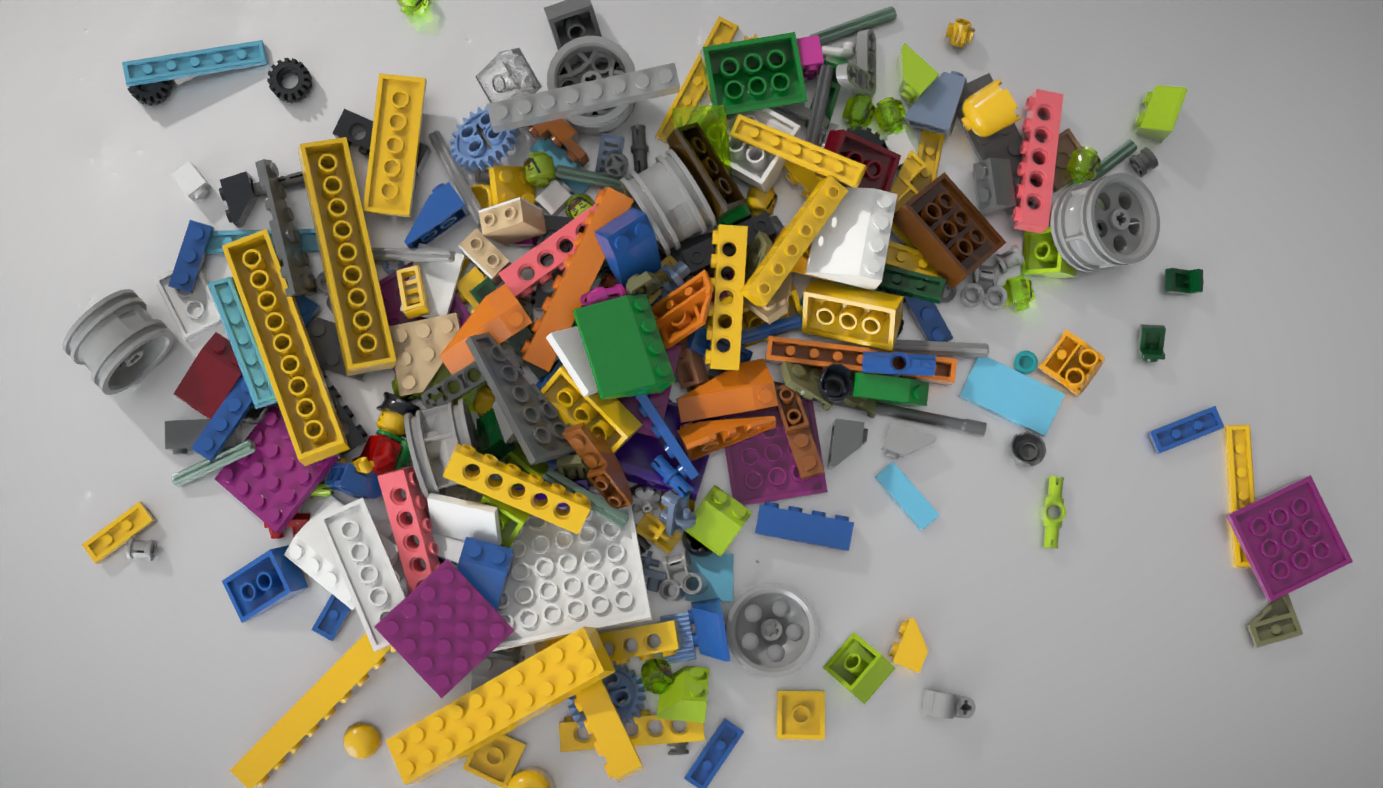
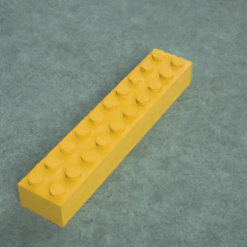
M347 137L299 144L298 155L346 375L352 376L394 368L396 363L395 352Z
M265 229L222 245L298 460L305 467L349 450L347 439L295 297H286L285 289L289 288L286 279L281 276L280 269H282L283 264L276 254L273 237Z
M582 627L387 739L386 743L404 785L420 783L616 671L596 628Z

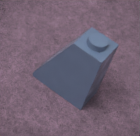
M951 71L950 73L943 72L905 114L906 125L951 137L967 88L966 77L956 71Z

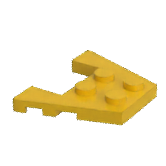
M912 150L908 153L889 191L890 193L898 194L894 213L919 193L910 184V181L926 164ZM892 222L891 231L905 246L915 247L898 226Z

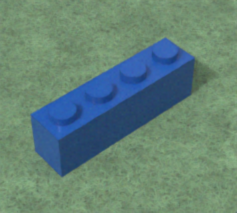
M765 502V506L760 505L755 534L849 551L854 522H849V517L835 515V519L825 517V512L812 510V514L802 513L803 508L789 506L788 510L780 509L779 504L773 502Z

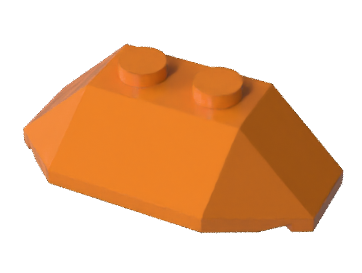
M703 270L651 306L665 349L671 348L706 324L713 287L706 270Z

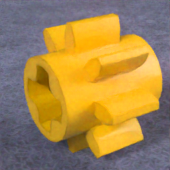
M957 18L954 23L949 22L945 36L950 37V44L957 47H965L966 42L972 43L975 29L971 28L972 23L970 21Z

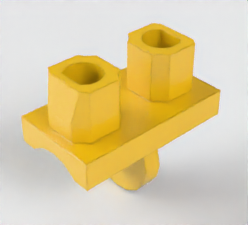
M650 512L645 513L636 526V531L639 535L668 555L682 537L676 530L671 537L665 534L666 525Z

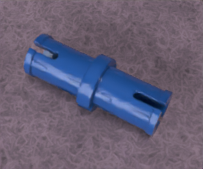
M663 455L657 456L654 459L657 463L652 461L651 466L664 478L663 482L666 485H670L682 499H686L690 496L688 491L692 493L694 488L683 479L680 471L674 469Z

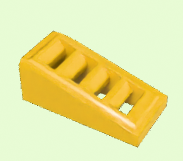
M415 265L396 270L405 316L408 319L430 314L420 266ZM416 275V279L404 281V278ZM415 285L418 286V287H416V288H412V289L406 290L407 287H411V286H415ZM419 295V297H416V298H412V299H409V298H408V297H411V296Z

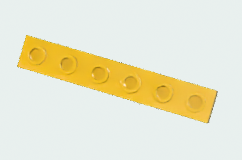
M831 176L821 179L739 293L757 307L766 306L849 190Z
M719 224L717 230H713L712 244H716V254H711V268H715L714 278H710L713 287V302H710L708 316H712L711 326L707 325L706 340H710V350L706 349L705 364H709V369L739 370L744 298L739 292L744 287L748 226ZM724 244H732L734 246L735 253L733 256L724 255L722 251ZM725 267L732 269L734 273L733 278L729 281L724 280L721 276V270ZM722 291H728L732 295L730 304L726 305L720 301L719 296ZM721 315H727L731 320L730 326L726 329L721 328L718 324V318ZM719 339H726L729 343V349L724 353L717 349L716 344Z
M456 443L444 469L443 477L576 534H579L591 510V501L585 495L578 492L573 494L558 483L550 484L543 481V478L537 474L530 473L529 475L522 472L514 464L509 463L506 465L501 463L495 456L478 453L472 446L467 444L460 445ZM469 464H476L480 469L471 471L467 466ZM499 474L502 479L495 481L490 478V475ZM520 483L525 488L523 490H515L512 485ZM538 493H543L547 496V498L544 500H539L535 497V495ZM559 503H567L570 507L560 509L557 505Z
M678 620L598 633L603 645L607 642L613 645L614 652L609 658L611 661L615 660L616 665L630 663V657L639 656V661L653 659L654 653L662 652V656L665 657L677 655L676 650L683 649ZM653 634L658 635L661 639V643L657 648L653 647L650 643V638ZM630 638L635 639L637 642V649L634 652L627 648V641ZM534 644L535 653L537 654L547 648V644Z
M640 710L641 717H633L634 722L639 727V731L635 735H629L634 746L705 741L704 723L686 721V728L683 731H677L673 727L674 720L657 719V714H650V710ZM566 716L564 721L558 723L560 752L595 750L593 743L597 740L594 733H591L587 739L580 738L578 735V723L573 720L572 716ZM653 720L660 721L663 725L662 731L659 733L651 732L649 723Z

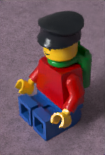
M384 392V401L376 407L377 410L381 411L376 422L379 428L376 431L377 435H371L368 438L361 455L352 459L351 463L346 458L335 463L325 485L358 499L362 497L364 499H375L381 496L382 491L377 476L406 468L409 465L411 455L407 437L404 436L406 433L404 415L412 413L415 416L416 411L421 410V408L392 393Z

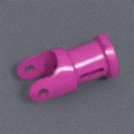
M616 284L610 288L596 287L590 293L583 294L580 302L582 305L588 306L626 296V292L622 284Z

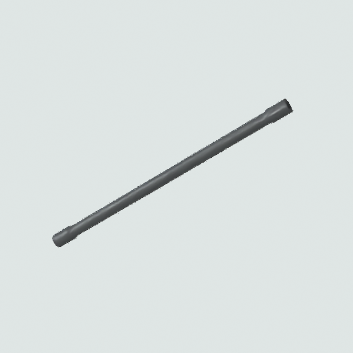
M709 369V379L712 380L727 370ZM774 381L775 387H778V386H781V385H784V384H785V383H781V382H776V381ZM799 393V396H800L801 399H806V400H808L807 398L803 397V396ZM814 397L812 398L813 401L821 402ZM844 401L833 402L836 406L864 411L857 406L852 408L846 405ZM876 402V414L960 430L964 433L984 436L986 432V422L960 419Z

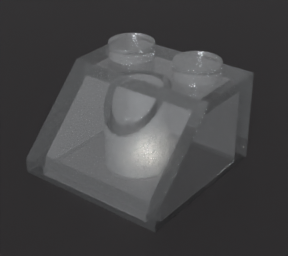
M520 48L499 52L476 75V79L490 103L533 94L542 87Z

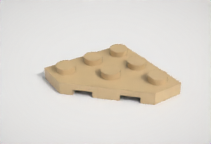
M795 272L788 274L766 306L757 307L746 297L743 298V305L770 325L788 312V300L792 292V278Z
M458 313L389 326L396 357L395 371L401 397L424 393L431 385V381L444 365L439 355L461 328Z

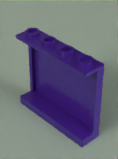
M671 399L668 400L664 416L665 423L679 444L677 430H680L682 425L689 422L695 424L701 421L721 419V416L680 423L677 403L672 402ZM635 433L615 453V456L621 465L627 481L666 493L671 490L678 494L670 485L668 486L663 482L664 478L651 466L652 461L657 463L654 459L659 455H663L674 469H678L677 466L680 465L676 457L671 459L666 452L664 446L667 443L662 436L658 439ZM709 455L692 461V464L700 474L693 480L689 476L687 478L683 477L694 488L692 493L688 491L690 494L689 500L696 501Z

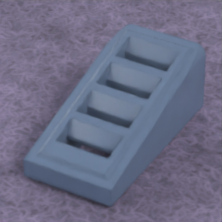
M601 134L595 172L606 171L602 161L606 162L608 156H605L604 152H619L623 154L625 144L623 136ZM606 142L618 144V148L606 146Z

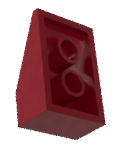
M844 129L830 130L824 149L866 165L867 169L858 188H875L886 192L890 191L902 155ZM815 172V175H817V176H819V177H821V178H825V177H826V176H824V175H821V174ZM839 182V183H840L842 186H844V187H850V186H848V185H845V184Z
M215 332L200 350L173 393L176 398L210 420L242 376L230 341Z

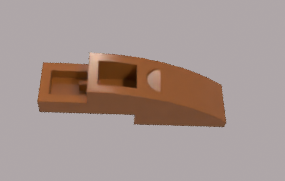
M563 119L528 126V132L535 139L540 137L545 142L550 137V140L556 147L560 148L562 146L567 151L565 153L566 156L574 164L578 162L584 167L590 161L587 153L577 144L580 140L577 130Z
M785 384L775 387L778 402L777 409L801 480L824 474L799 393L785 386Z
M584 422L565 428L562 435L590 469L586 476L605 501L617 509L632 505L633 499L624 472L602 434L594 436Z

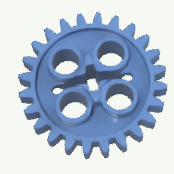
M486 105L484 110L478 107L476 114L470 112L469 119L463 117V125H456L459 131L452 133L455 138L450 140L452 146L449 150L452 152L451 156L460 167H464L467 171L471 168L473 172H476L479 167L481 171H484L486 165L492 169L494 162L501 164V157H509L507 152L515 150L512 144L519 143L516 137L521 135V132L518 130L519 128L494 133ZM479 126L482 128L484 135L491 143L492 149L489 148L486 140L478 130Z
M615 663L614 669L616 672L602 680L627 731L625 724L635 725L633 717L640 718L639 710L645 709L642 702L646 700L645 693H643L645 688L641 684L640 676H636L634 669L629 671L626 664L620 669L619 664L616 665ZM616 682L614 685L608 686L609 683ZM576 695L568 698L570 704L568 708L570 713H572L573 720L577 721L579 728L585 726L583 721L587 718L583 711L578 712L573 701ZM627 700L625 703L619 704L620 701Z

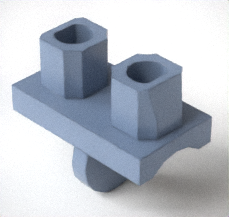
M681 260L672 268L666 264L661 268L670 283L665 282L663 284L661 296L663 298L694 277L690 274L683 281L691 270Z
M671 490L661 497V504L666 506V508L659 515V521L666 525L665 534L670 537L674 535L676 529L687 530L696 524V515L688 508L690 496L682 499L680 495Z
M648 551L647 557L641 556L642 563L644 564V576L648 577L646 587L649 591L658 592L662 581H665L667 575L664 572L649 568V566L659 568L660 561L652 559L653 552Z

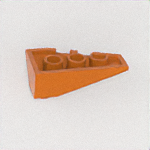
M504 284L485 296L439 357L451 375L475 361L465 342L470 336L489 333L500 345L530 325L532 321L507 285Z
M764 359L741 362L739 370H727L676 399L680 423L778 406L774 381Z
M775 416L701 421L695 424L689 422L682 425L680 430H677V436L682 449L692 462L775 428L776 418Z

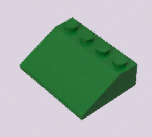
M795 32L702 47L701 59L715 117L808 102Z
M647 294L626 295L573 310L601 400L662 393L676 381Z

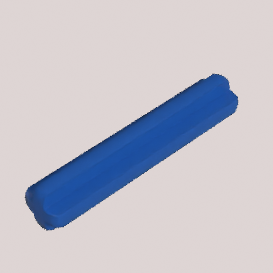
M800 314L776 320L770 325L766 323L741 331V345L801 328L802 317Z

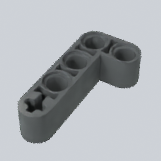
M476 361L428 389L422 396V403L425 408L430 409L448 404V402L456 400L486 382ZM473 368L478 369L481 373V377L477 382L472 381L469 377V372ZM453 380L458 381L460 384V391L457 394H453L449 390V384ZM444 392L446 396H442L437 400L438 405L435 403L430 404L431 393L432 395H439Z

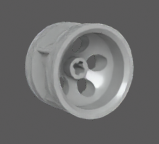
M1116 173L1101 177L1096 181H1086L1067 187L1057 197L1051 213V233L1058 252L1070 266L1084 272H1094L1108 269L1112 266H1123L1144 260L1153 251L1160 232V216L1154 196L1140 179L1127 173ZM1098 198L1103 202L1105 206L1104 210L1100 209V207L1098 206ZM1096 222H1097V225H1098L1099 230L1101 231V234H1100V235H1099L1098 230H1097Z
M464 398L459 399L458 405L451 401L445 405L416 411V416H413L412 413H406L404 415V425L408 447L418 482L426 500L430 493L445 496V488L451 486L466 487L443 477L444 469L456 443L470 445L478 452L479 440L475 434L476 427L466 400ZM469 464L467 466L471 471L480 469L476 464Z
M764 584L747 590L733 603L726 619L727 642L732 654L744 668L760 676L781 677L797 671L806 664L817 646L819 624L814 608L801 593L785 585ZM778 599L786 600L790 606L788 614L782 617L775 615L772 610L773 603ZM749 605H758L762 610V616L757 622H750L745 617V610ZM772 623L776 624L777 633L767 636V631L764 630L765 626H770ZM791 624H799L803 628V636L798 641H791L786 635V629ZM746 633H755L759 638V644L753 650H747L742 646V638ZM778 644L783 647L785 654L781 661L772 662L769 660L767 651L771 645Z

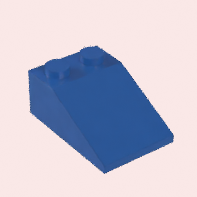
M449 182L446 184L441 183L432 190L433 193L429 195L404 241L408 248H418L419 243L429 244L470 215L466 205Z
M631 208L594 232L617 283L623 285L625 292L626 283L633 275H641L645 271L655 273L662 268L655 232L646 213Z
M466 536L457 569L497 612L514 561V550Z
M288 545L268 550L222 580L241 623L291 599L308 588L299 567L284 556L289 547Z
M720 598L691 602L692 610H688L690 624H695L696 633H692L694 647H699L701 655L725 662L731 661Z

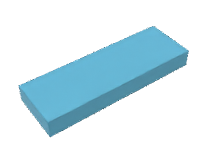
M550 137L545 142L539 139L530 148L532 153L543 151L546 152V155L551 156L555 169L557 165L582 169L577 163L574 164L566 156V152L561 147H556L550 140ZM558 178L572 190L574 195L578 193L582 195L593 186V184Z
M894 462L890 463L875 476L876 480L921 531L940 516Z

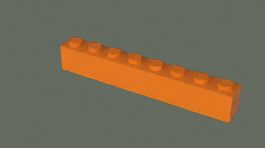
M607 186L604 190H599L594 200L597 205L594 211L590 210L584 220L586 227L583 233L579 232L573 242V245L576 246L572 255L568 253L562 265L565 267L562 276L557 275L552 285V288L555 290L551 298L546 297L541 308L544 312L541 318H536L532 325L531 331L534 333L531 339H526L522 345L520 352L523 353V360L548 372L550 371L557 354L546 337L552 332L572 327L575 320L573 310L581 308L580 298L583 294H588L605 260V255L594 232L628 211L634 199Z
M768 336L765 363L782 364L786 361L821 370L835 363L849 368L851 373H863V351L896 353L897 351ZM935 356V376L866 374L952 385L955 383L957 359ZM893 359L894 368L898 370L904 369L905 364L902 359Z

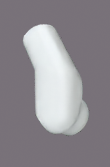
M845 42L843 48L823 46V58H826L827 55L839 59L851 58L855 54V44Z

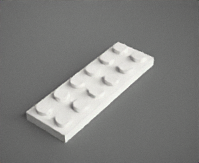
M362 497L317 518L374 652L390 646V643L374 626L406 596L366 502Z

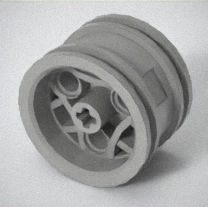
M600 36L575 38L564 44L552 58L547 72V88L552 90L565 87L566 85H574L634 72V63L629 54L619 44L610 39ZM603 61L608 64V67L605 70H598L595 65ZM578 62L582 63L579 68L572 71L571 67ZM636 102L612 107L609 110L602 109L589 112L586 115L579 114L561 119L569 123L580 135L601 136L602 133L610 134L619 129L628 120Z
M672 149L665 151L666 157L664 158L661 155L655 157L656 163L643 172L637 174L633 171L629 174V180L625 178L619 180L625 195L634 199L631 205L632 208L646 213L655 232L656 240L658 241L657 246L665 256L671 254L670 249L672 247L675 250L680 249V242L699 231L701 234L707 232L706 226L709 225L711 228L717 226L715 216L702 191L686 166Z
M131 289L114 292L94 304L73 324L63 341V350L71 356V359L76 364L85 365L91 371V380L99 386V389L105 395L122 392L143 379L164 359L175 340V334L167 328L162 320L153 319L148 314L145 302Z

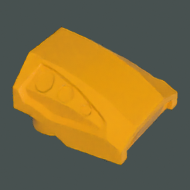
M1065 329L1057 344L1038 368L1079 397L1105 361V357L1085 341Z

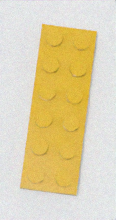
M379 73L363 203L364 213L411 217L427 84L426 78Z

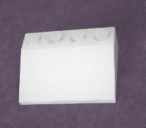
M710 102L698 120L699 126L728 172L767 194L780 175L786 160L731 138L729 134L738 114L715 117ZM771 109L739 113L795 137L798 136L801 129L800 125Z
M845 187L849 191L811 243L806 274L874 291L882 282L898 194L875 188L855 189L853 187Z
M331 495L295 535L284 556L351 610H356L317 518L346 505L335 495ZM377 529L393 566L399 557L397 545Z

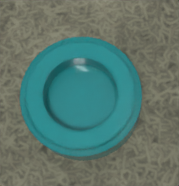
M1030 351L1019 352L1013 360L1014 369L1024 375L1032 373L1038 365L1036 355Z

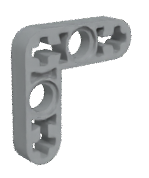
M872 29L860 30L857 33V66L852 63L839 64L836 68L838 83L860 96L874 95L876 92V37Z

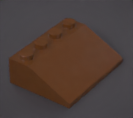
M945 172L907 201L894 213L893 222L941 277L946 279V282L952 289L1007 243Z

